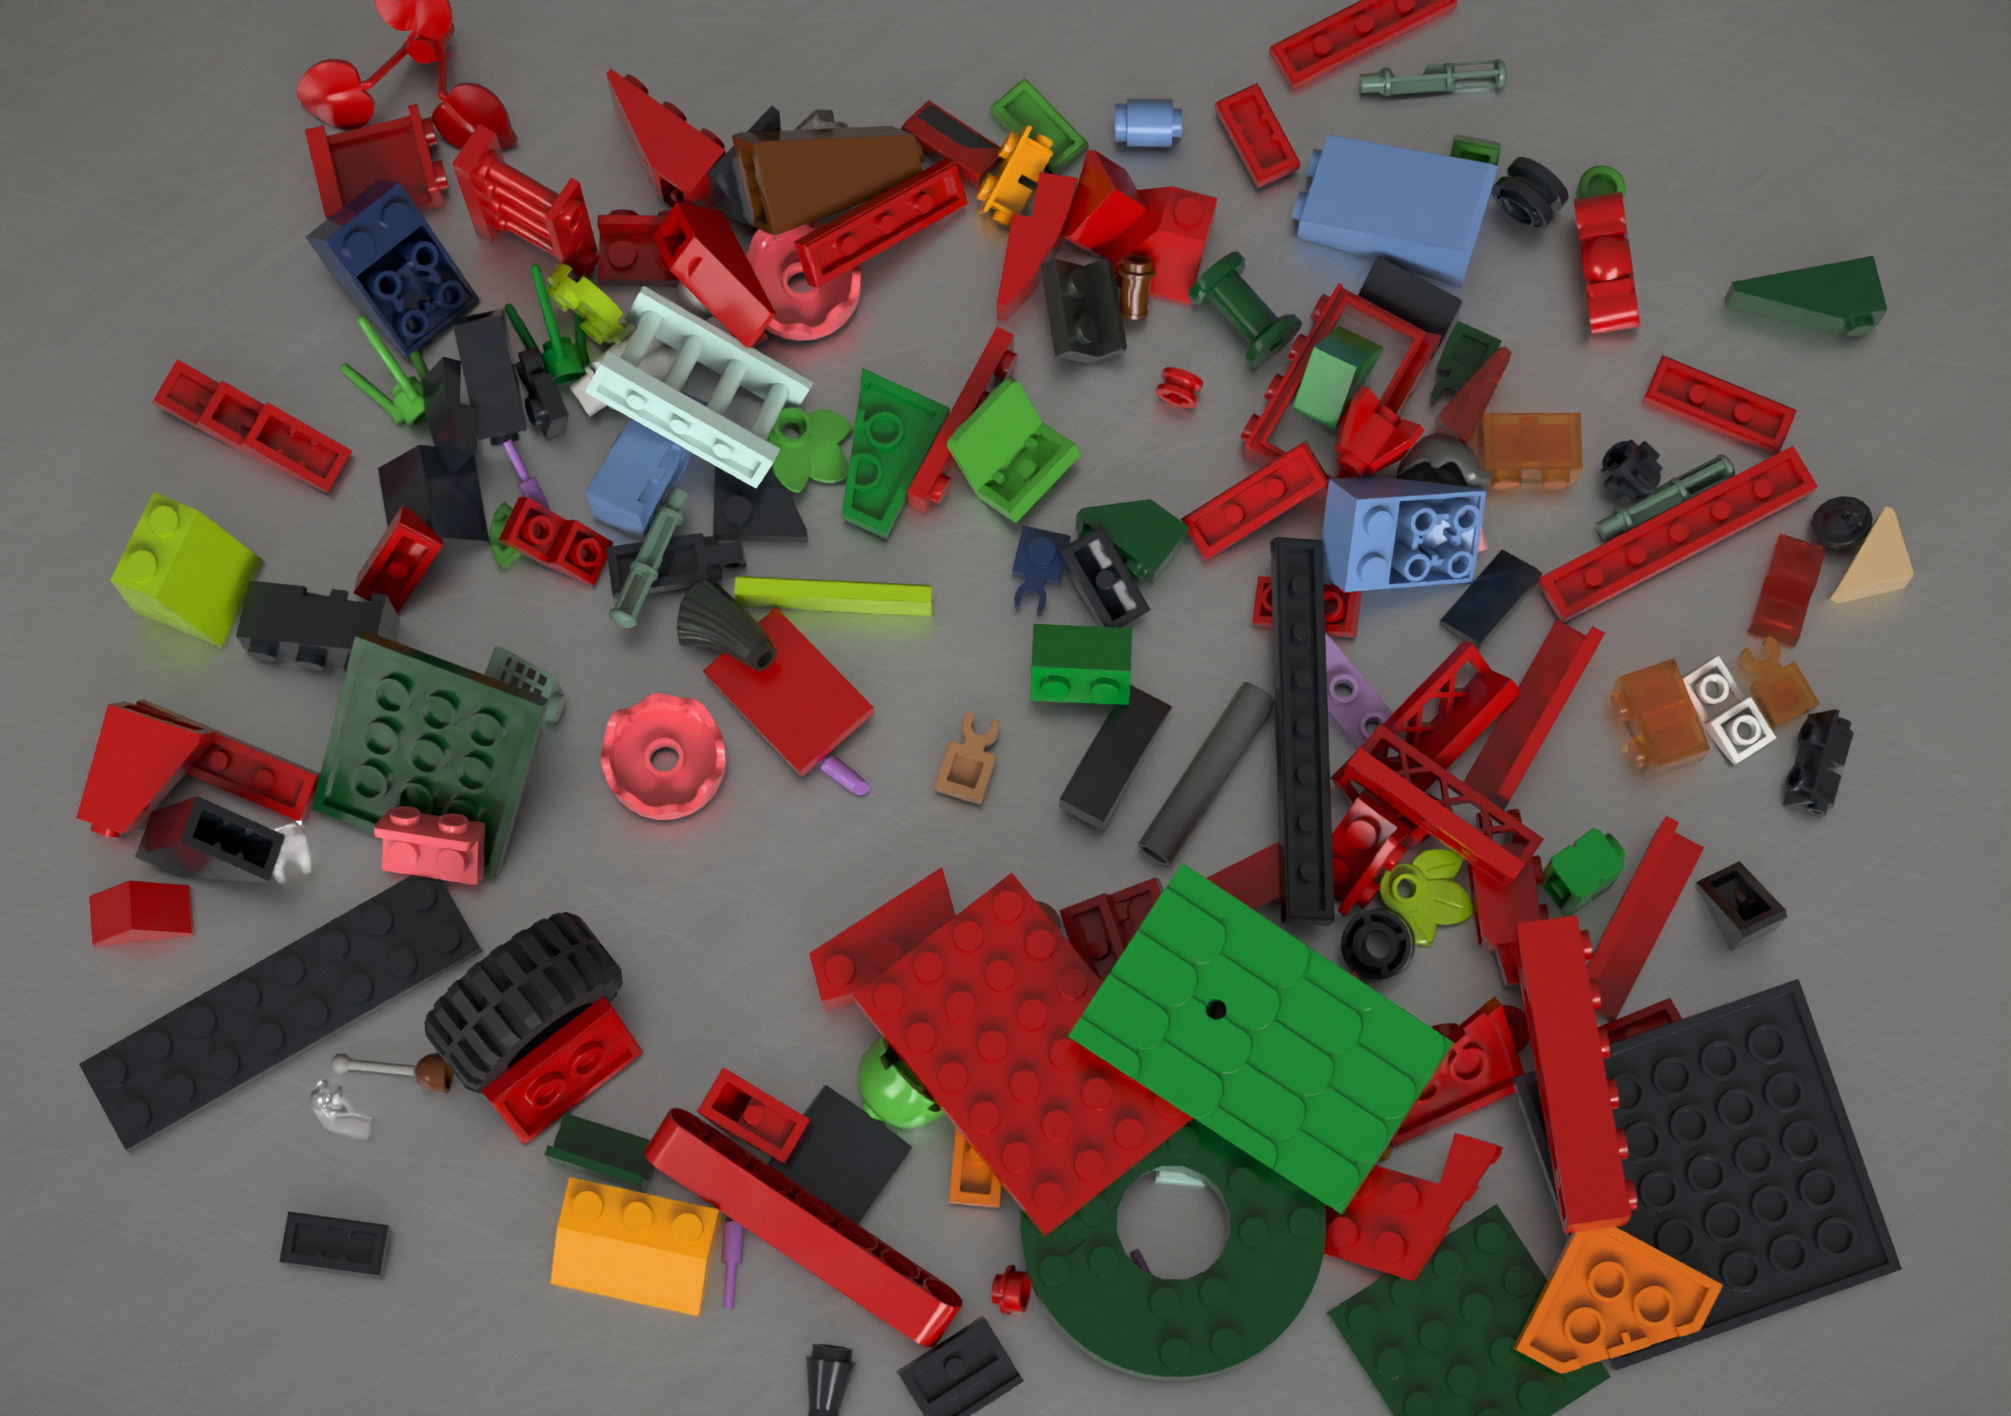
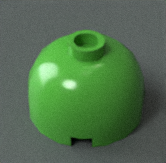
M882 1035L879 1036L862 1055L858 1067V1086L863 1098L862 1104L865 1111L879 1122H886L902 1129H917L929 1125L944 1112Z

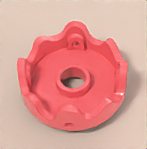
M816 221L776 236L759 229L753 236L746 254L776 313V316L766 327V330L784 339L796 341L816 340L831 334L843 326L850 318L860 299L862 288L860 265L818 288L813 287L805 293L794 292L788 286V282L793 275L803 272L794 241L823 226V224Z
M653 693L629 708H620L611 716L606 727L602 746L601 765L609 787L615 797L627 809L651 819L673 820L690 815L702 808L716 794L726 770V748L720 729L702 703L690 697L682 698L663 693ZM662 747H670L679 754L678 763L668 771H659L651 765L653 753Z

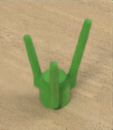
M363 315L357 318L358 324L398 382L391 392L395 399L393 401L348 364H342L340 367L341 371L386 409L397 425L406 421L409 427L423 424L427 421L423 398V378L429 371L420 349L418 348L410 354L421 380L418 381L415 376L409 378L406 376L367 318Z

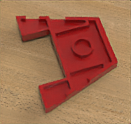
M1455 1133L1440 1183H1434L1375 1165L1343 1214L1324 1204L1326 1213L1324 1254L1414 1282L1450 1230L1449 1224L1465 1201H1470L1479 1188L1477 1184L1489 1166L1491 1164L1494 1165L1501 1156L1503 1147Z

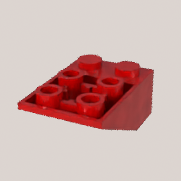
M610 68L606 75L615 112L658 201L670 210L677 202L713 208L707 173L726 154L725 145L722 140L708 129L702 128L699 132L686 122L687 118L684 113L672 103L664 101L663 104H660L650 97L646 86L634 76L626 74L625 77H622Z

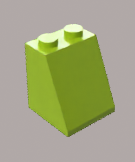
M153 492L110 581L135 613L223 648L244 605L249 581L256 580L264 561L199 510Z

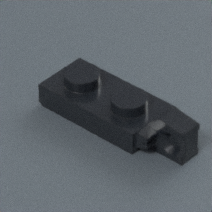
M703 533L671 537L657 571L659 575L656 580H653L647 594L690 588L703 579L711 578L715 582L721 581V572L746 568L742 542L717 544L716 536L704 537ZM643 542L606 548L614 599H618L631 571L629 567L632 562H635Z

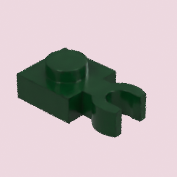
M1457 321L1436 366L1449 373L1447 378L1440 380L1433 387L1430 401L1436 403L1443 390L1452 389L1458 396V401L1453 411L1460 413L1469 400V392L1466 387L1468 381L1478 386L1483 384L1502 340Z

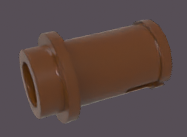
M1128 255L1124 257L1123 264L1118 266V274L1122 276L1120 307L1123 318L1141 320L1148 317L1150 282L1156 276V269L1152 266L1153 260L1149 257Z

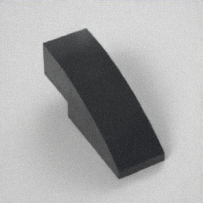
M1130 684L1129 705L1115 704L1060 797L1059 808L1103 831L1123 793H1126L1168 717L1172 706Z

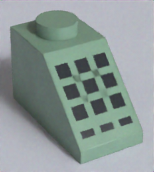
M495 646L484 675L548 698L539 732L545 734L549 722L556 723L565 703V695L560 694L562 689L557 677L512 652Z

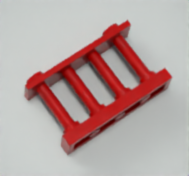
M479 124L452 163L476 234L493 243L500 231L505 233L509 230L555 257L558 265L564 263L573 268L567 276L576 283L583 276L588 278L598 263L599 255L597 254L598 249L580 182L571 177L560 194L505 163L496 133Z

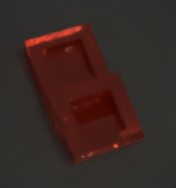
M1779 533L1748 630L1749 633L1793 647L1796 646L1801 635L1810 598L1816 588L1826 551L1825 547Z

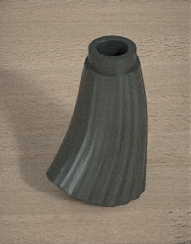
M711 578L703 579L696 583L682 599L677 619V635L681 646L710 647L731 656L756 671H763L773 663L777 650L773 647L769 637L756 620L717 582Z

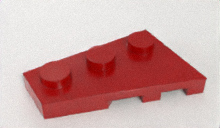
M1495 996L1446 1036L1455 1044L1389 1143L1392 1148L1515 1093L1511 1078L1524 1074V1070L1502 1004Z

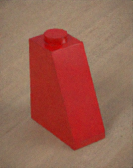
M127 701L108 704L76 819L92 823L91 831L113 838H119L121 833L139 829L149 818L151 812L160 805L212 744L217 731Z

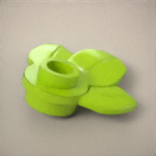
M1446 849L1424 850L1410 864H1397L1391 872L1385 870L1379 879L1378 884L1381 885L1378 891L1380 900L1386 908L1398 912L1408 920L1414 930L1416 944L1428 947L1432 945L1436 934V924H1457L1473 914V906L1468 894L1459 884L1453 882L1463 860L1460 855ZM1402 879L1408 880L1411 884V893L1406 898L1401 897L1397 891L1398 883Z

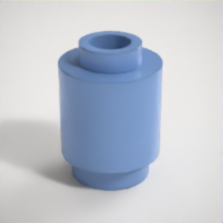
M1127 99V103H1115V142H1127V147H1172V137H1182V109H1173V99Z

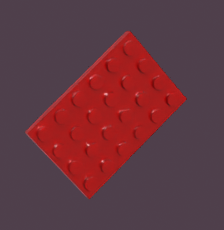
M1010 873L855 993L853 1001L1041 1234L1046 1237L1194 1118L1068 1037L1102 985V981L1014 874Z

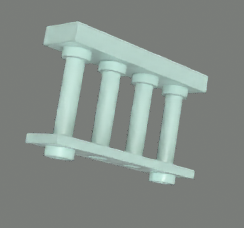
M643 286L624 318L625 321L631 322L637 328L623 354L619 358L607 351L584 392L750 486L757 488L780 451V448L766 440L781 410L790 407L798 408L814 382L756 349L744 347L735 337L671 302L666 297ZM654 337L680 351L664 382L637 368ZM696 362L722 375L707 406L681 393ZM739 386L764 399L749 431L724 417Z

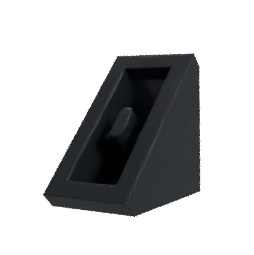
M1740 861L1696 882L1697 888L1731 952L1775 931L1787 918L1786 909Z

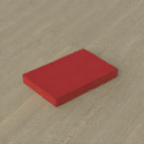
M775 607L758 622L771 640L773 647L777 650L776 658L768 668L763 671H756L752 667H748L731 656L722 653L703 670V673L715 688L802 777L872 716L875 711L873 706Z
M603 996L481 1091L524 1145L642 1054L643 1050L617 1012Z

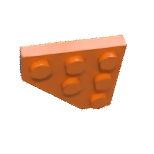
M1617 1227L1574 1232L1566 1243L1513 1349L1557 1373L1564 1374L1580 1369L1588 1364L1608 1358L1612 1359L1650 1347V1345L1700 1331L1723 1284Z

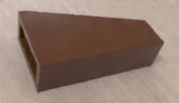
M894 126L740 132L732 135L752 226L773 236L869 201L922 172L923 151L919 141L915 138L914 134Z

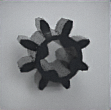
M1632 439L1614 444L1606 452L1602 460L1603 468L1600 472L1607 478L1603 485L1617 499L1624 494L1631 501L1635 498L1640 499L1648 496L1656 489L1661 479L1660 471L1663 470V467L1656 461L1660 454L1646 441H1643L1639 446Z

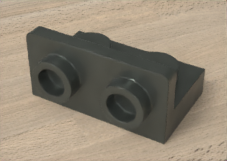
M1055 258L1040 264L1055 356L1091 364L1124 352L1127 349L1113 261L1103 258L1083 266Z

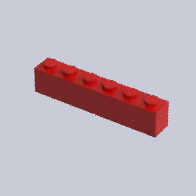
M1577 915L1517 923L1512 939L1564 1234L1625 1226L1631 1218L1630 1210L1637 1209V1196L1633 1179H1625L1621 1160L1628 1159V1146L1624 1129L1615 1128L1612 1109L1619 1108V1096L1615 1079L1606 1078L1603 1059L1610 1058V1046L1606 1029L1597 1028L1594 1010L1601 1009V996L1597 979H1589L1585 960L1592 959L1589 932L1587 929L1580 930Z

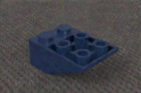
M376 181L305 236L331 275L404 357H408L479 300L475 291L400 182Z

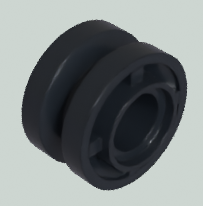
M1517 157L1507 169L1508 177L1503 176L1499 178L1492 187L1493 198L1515 221L1533 230H1545L1553 220L1552 211H1559L1568 201V191L1561 180L1548 168L1530 158Z
M1385 908L1371 909L1357 914L1348 922L1341 938L1342 955L1352 971H1356L1359 976L1371 980L1386 979L1399 974L1410 964L1416 950V937L1411 924L1398 912ZM1373 930H1381L1390 938L1391 948L1384 958L1373 956L1367 949V937Z

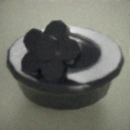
M1840 496L1829 499L1821 504L1813 514L1811 525L1814 535L1821 542L1825 543L1826 546L1835 550H1847L1863 542L1871 529L1873 517L1870 508L1863 501L1854 497Z

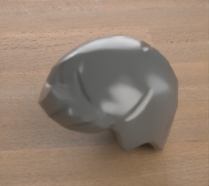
M1435 433L1424 436L1415 443L1400 462L1396 477L1397 479L1477 487L1486 490L1485 484L1489 482L1491 472L1481 471L1476 455L1463 441L1450 435Z

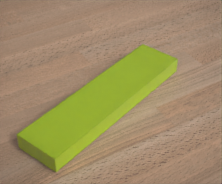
M756 576L735 577V600L742 607L769 609L777 607L778 609L932 616V586L926 584Z

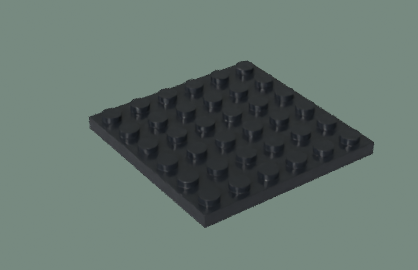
M1799 979L1785 982L1609 1044L1610 1058L1603 1059L1606 1078H1614L1618 1089L1619 1108L1612 1109L1615 1128L1624 1129L1628 1146V1159L1621 1160L1625 1179H1633L1637 1196V1209L1630 1210L1631 1218L1627 1224L1617 1228L1723 1284L1700 1331L1650 1345V1347L1612 1359L1609 1358L1613 1370H1620L1902 1270ZM1533 1070L1512 1077L1511 1081L1562 1224L1536 1071ZM1572 1233L1565 1234L1567 1241L1569 1240Z

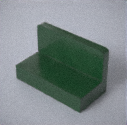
M568 1113L563 1115L553 1147L547 1146L544 1154L551 1164L641 1193H646L655 1167L644 1155V1150L650 1142L649 1139Z

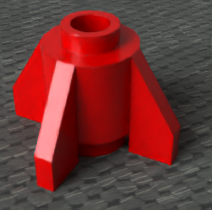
M1363 385L1355 394L1340 419L1337 444L1334 446L1335 452L1339 455L1337 459L1339 466L1357 478H1361L1363 474L1374 476L1378 471L1402 460L1425 431L1420 424L1406 419L1401 420L1392 410L1379 404L1380 401L1371 389Z

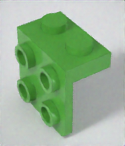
M1012 377L1005 379L998 388L993 390L980 407L964 423L958 426L947 442L948 450L977 497L1015 523L1028 512L1082 455L1074 442L1042 422L1021 383Z

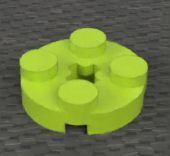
M560 263L547 278L550 287L547 289L550 301L562 311L566 312L571 308L584 320L580 325L581 329L596 343L602 345L605 341L608 343L613 341L620 344L633 330L631 322L620 324L618 320L624 315L620 308L586 277L583 276L577 283L569 278L567 274L573 268Z

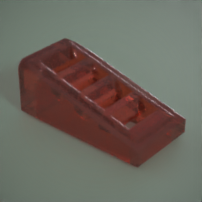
M1506 346L1498 348L1434 418V423L1447 435L1453 436L1466 444L1471 439L1510 361L1512 352Z

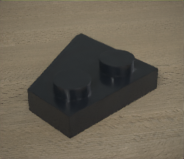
M715 466L713 536H716L717 541L808 542V533L787 488L775 476L772 467H770L758 487L754 488Z

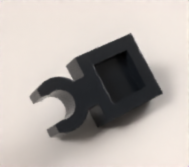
M537 347L519 352L520 362H517L515 367L521 381L526 385L529 392L528 397L524 400V404L531 424L533 426H540L546 440L564 434L569 413L551 373L547 374L545 371L544 362Z

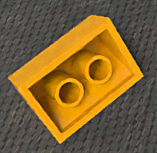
M569 1177L557 1225L550 1283L700 1317L723 1217L719 1209Z

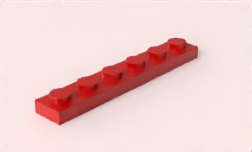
M1791 446L1541 576L1537 583L1558 619L1565 623L1814 493L1818 486L1794 446Z

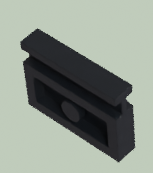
M983 1316L896 1371L924 1416H971L1024 1382Z

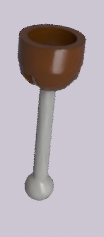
M438 1052L424 1056L418 1061L416 1066L354 1060L343 1053L335 1055L331 1061V1066L337 1073H346L349 1069L413 1075L422 1089L432 1093L448 1094L454 1072Z

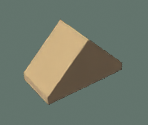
M1886 505L1876 518L1830 597L1832 601L1839 604L1903 589L1912 579L1914 571L1894 509Z

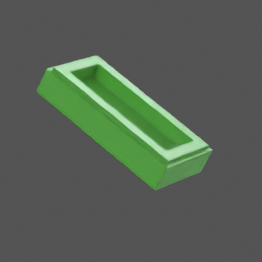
M1026 78L1022 79L990 106V114L1008 133L1011 130L1018 133L1021 127L1029 125L1032 129L1028 138L1034 140L1038 133L1054 142L1050 148L1053 155L1044 169L1049 174L1059 175L1089 149V143Z

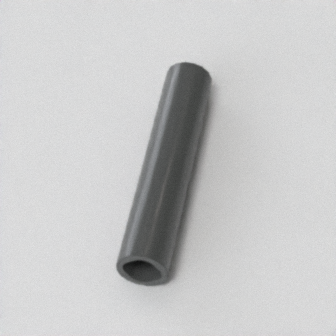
M1249 682L1241 684L1139 841L1138 847L1149 857L1163 865H1172L1275 706V700L1267 692Z

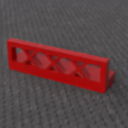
M1559 620L1555 621L1518 686L1521 693L1504 710L1463 781L1465 784L1505 811L1605 634L1603 631L1592 626L1586 636Z
M1464 640L1382 726L1395 735L1398 732H1407L1405 742L1447 770L1521 691L1511 678L1491 670L1473 643ZM1468 661L1477 674L1463 688H1455L1457 671ZM1440 697L1438 714L1430 722H1421L1423 706L1431 698ZM1380 741L1371 755L1393 771L1401 770L1399 755L1387 757L1389 746ZM1353 755L1330 778L1351 806L1364 793L1398 819L1402 816V814L1368 790L1364 789L1360 794L1350 783L1352 779L1344 774L1347 764ZM1407 759L1408 769L1418 768V766ZM1429 774L1410 777L1411 783L1423 792L1436 781Z
M1381 724L1378 725L1364 746L1358 748L1347 764L1344 773L1346 776L1507 889L1511 887L1544 840V838ZM1380 741L1398 752L1401 770L1393 771L1371 755ZM1407 759L1418 766V768L1408 769ZM1427 774L1439 781L1442 799L1435 800L1411 783L1410 777ZM1448 788L1459 796L1450 798ZM1471 803L1481 812L1483 828H1474L1454 814L1451 806ZM1489 817L1501 825L1491 827ZM1512 832L1528 843L1519 858H1517L1494 842L1493 835Z
M1665 816L1656 829L1592 953V959L1586 964L1589 979L1596 978L1600 989L1601 1009H1595V1014L1609 1022L1616 1020L1704 849L1703 846L1676 833L1675 830L1679 822L1668 816Z

